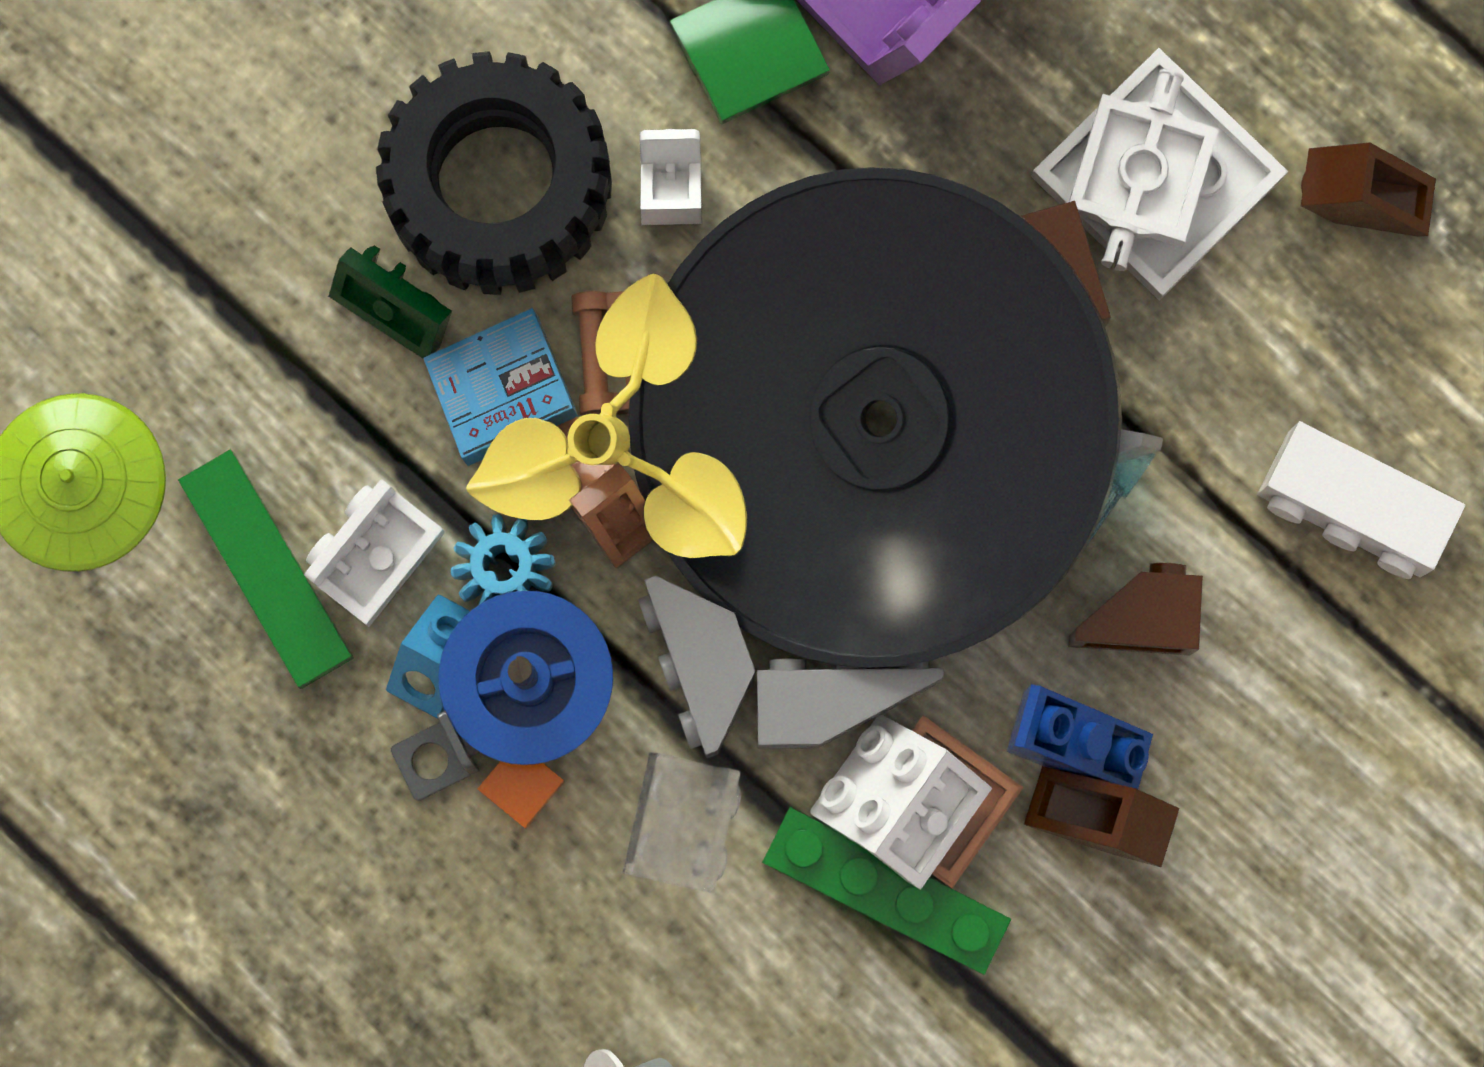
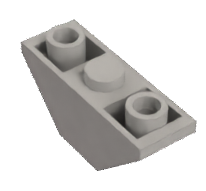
M657 576L650 577L644 580L649 595L639 598L638 602L649 633L661 630L669 653L658 656L669 690L682 688L689 707V711L678 714L689 747L692 749L702 745L706 758L719 754L755 678V669L734 612Z

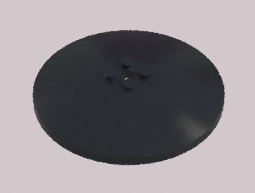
M875 167L836 170L809 176L783 185L749 202L723 220L704 237L677 268L668 282V286L691 316L696 329L697 350L689 369L679 379L666 385H655L642 379L639 390L630 398L629 433L631 455L661 468L670 475L674 464L681 456L691 452L702 453L721 461L735 476L742 490L747 511V530L742 549L732 556L687 558L667 553L676 567L703 598L735 613L740 628L774 647L803 658L853 667H898L927 662L954 654L993 637L1025 616L1045 599L1067 575L1087 546L1103 514L1113 485L1119 457L1122 425L1120 384L1109 337L1090 293L1073 267L1057 248L1026 219L987 195L966 185L936 175L906 169ZM878 401L888 402L894 408L897 416L894 429L883 437L874 435L866 424L868 409ZM634 469L639 491L646 501L650 492L662 484L658 480Z

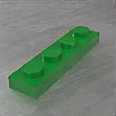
M789 807L762 861L763 864L982 975H985L1011 921V918L930 877L921 890L916 888L863 847L831 827Z

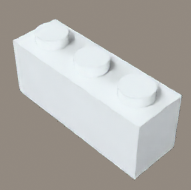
M1301 421L1287 433L1257 493L1258 496L1269 501L1267 508L1275 515L1300 524L1302 519H1305L1325 529L1322 536L1330 543L1348 551H1356L1357 547H1360L1380 557L1377 564L1382 569L1404 579H1411L1413 574L1422 577L1435 569L1466 506L1456 499Z

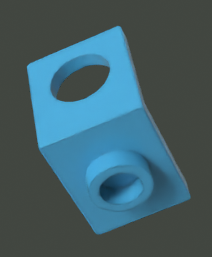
M437 595L402 641L386 691L438 718L437 714L444 711L438 678L442 652L451 632L470 611L441 595ZM417 671L427 676L435 687V693L423 694L415 690L409 684L406 672Z

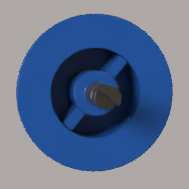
M515 591L484 601L467 613L456 625L442 652L438 675L439 691L443 708L446 710L454 729L470 746L480 753L501 762L517 765L541 764L569 754L583 744L599 726L607 711L612 694L613 666L608 646L601 632L581 609L571 602L549 593Z

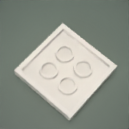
M1160 48L1138 67L1110 96L1129 102H1151L1159 71L1162 69L1171 70L1165 93H1168L1174 73L1178 72L1184 76V81L1181 84L1174 109L1192 121L1218 128L1219 132L1183 247L1181 248L1151 238L1134 239L1127 262V270L1159 301L1288 173L1268 151ZM1097 109L1032 172L1031 177L1060 205L1068 203ZM1080 217L1083 227L1106 249L1111 231L1099 222ZM1118 246V248H1117L1116 255H1115V258H1116V259L1118 258L1119 251H1120V247H1119V246Z

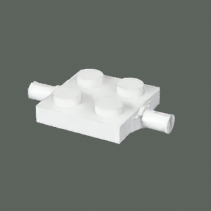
M1162 69L1159 71L1151 102H1129L1106 94H1102L1069 202H1076L1080 217L1099 222L1111 231L1104 257L1101 260V264L1107 268H1111L1119 246L1120 251L1114 270L1125 271L1127 269V262L1135 238H1151L1181 248L1186 242L1219 129L1192 121L1174 109L1181 84L1184 81V76L1178 72L1174 73L1168 93H1165L1171 70Z

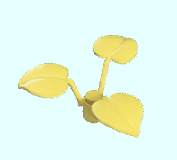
M650 274L629 286L615 300L602 319L596 336V356L600 368L606 374L613 377H630L628 385L610 403L602 405L600 414H586L575 420L569 429L568 438H566L559 427L539 418H524L507 425L491 442L478 470L469 481L466 489L476 500L496 512L519 519L546 520L562 515L572 507L569 500L581 491V480L572 464L579 461L587 465H612L619 462L622 466H628L644 473L662 484L650 492L644 505L646 529L651 538L661 548L674 555L687 558L736 555L744 544L747 530V511L740 485L728 467L710 455L691 452L684 454L676 461L669 475L661 468L643 461L628 452L630 446L628 428L616 417L617 411L639 390L642 379L655 385H666L676 381L689 369L697 350L696 329L691 316L663 277L657 274Z

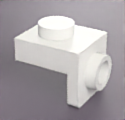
M695 129L641 131V225L702 224L700 132Z

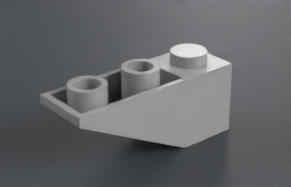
M804 659L769 660V670H757L758 749L820 748L939 684L944 678L943 668H929V661L892 667V669H868L831 664V669L806 670V660Z

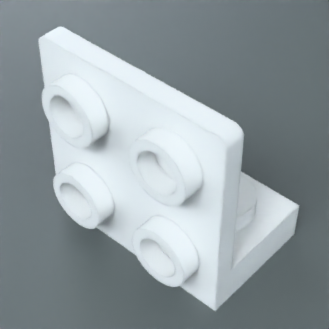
M879 715L871 726L861 734L856 747L835 776L823 787L821 795L811 808L810 813L825 825L869 851L900 877L921 890L992 790V787L948 750L886 716Z

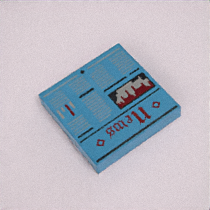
M533 308L423 358L461 458L467 466L483 460L491 442L498 433L507 425L517 420L539 418L558 426L578 417L540 319Z

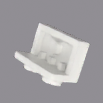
M382 479L373 489L366 485L353 497L345 510V514L349 519L335 536L327 533L315 544L306 558V562L311 566L304 574L312 583L368 627H370L445 534L443 528L395 492Z

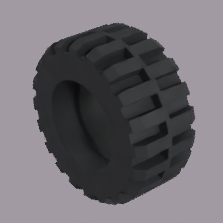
M490 51L472 53L473 64L458 68L455 58L438 65L441 73L440 77L430 83L424 75H421L409 86L413 96L407 104L400 100L396 101L388 114L392 124L391 130L381 132L377 147L382 159L381 164L376 167L377 185L383 196L382 203L399 239L407 251H411L416 256L419 264L433 276L441 273L446 277L449 285L465 291L469 284L480 286L483 294L501 295L502 286L516 285L518 293L536 289L533 280L548 274L549 278L554 281L567 272L565 263L573 256L581 260L592 247L590 237L593 232L602 230L607 217L606 202L607 199L611 198L612 190L607 143L605 142L602 125L595 109H589L586 104L585 94L573 82L562 83L557 69L544 62L539 64L537 69L528 66L525 55L510 52L506 55L505 63L493 62ZM492 127L515 128L531 134L543 143L552 162L551 184L543 198L531 210L509 221L481 223L459 216L448 206L441 193L439 173L445 158L456 144L474 132Z

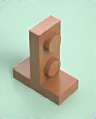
M577 417L557 426L562 430L566 438H568L571 425L578 419ZM579 461L572 464L581 480V491L569 500L572 504L571 509L591 533L605 556L615 568H618L653 541L646 529L644 519L645 499L633 479L619 462L612 465H587Z

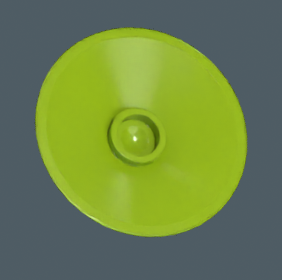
M72 393L51 397L27 408L0 435V534L24 558L40 566L59 571H86L100 568L113 563L133 550L154 525L161 510L165 494L166 474L163 456L153 433L134 412L122 404L109 398L85 393Z

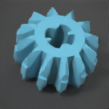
M493 515L491 520L493 534L486 536L481 526L473 523L469 526V531L478 542L476 546L472 547L464 542H457L454 546L456 554L470 560V563L457 564L451 567V576L454 579H472L459 591V596L464 602L471 601L482 593L479 604L504 593L528 591L531 586L545 592H549L553 586L548 578L536 573V571L548 570L556 565L553 555H534L545 546L547 538L543 532H538L524 540L528 531L526 519L518 518L514 522L510 533H506V525L502 515ZM502 553H507L512 563H519L517 572L509 569L512 577L505 581H500L494 571H488L490 562L497 565L498 562L494 557Z

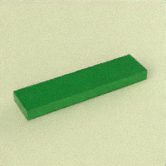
M230 449L178 479L298 688H305L354 659L308 578L304 576V571L235 453Z

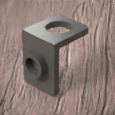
M446 710L437 714L439 723L393 745L391 748V753L413 798L418 801L480 771L473 756L480 752L470 746L458 734ZM424 744H438L447 753L448 766L445 772L438 778L424 779L413 768L414 753Z

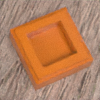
M500 761L477 789L526 829L565 781L544 763L517 765Z

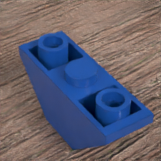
M1031 684L1023 692L1007 752L1044 767L1139 789L1143 771L1148 763L1149 748L1153 734L1047 688Z

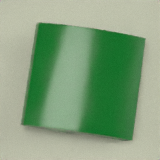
M713 0L669 20V24L694 76H698L721 125L827 76L830 71L794 0Z

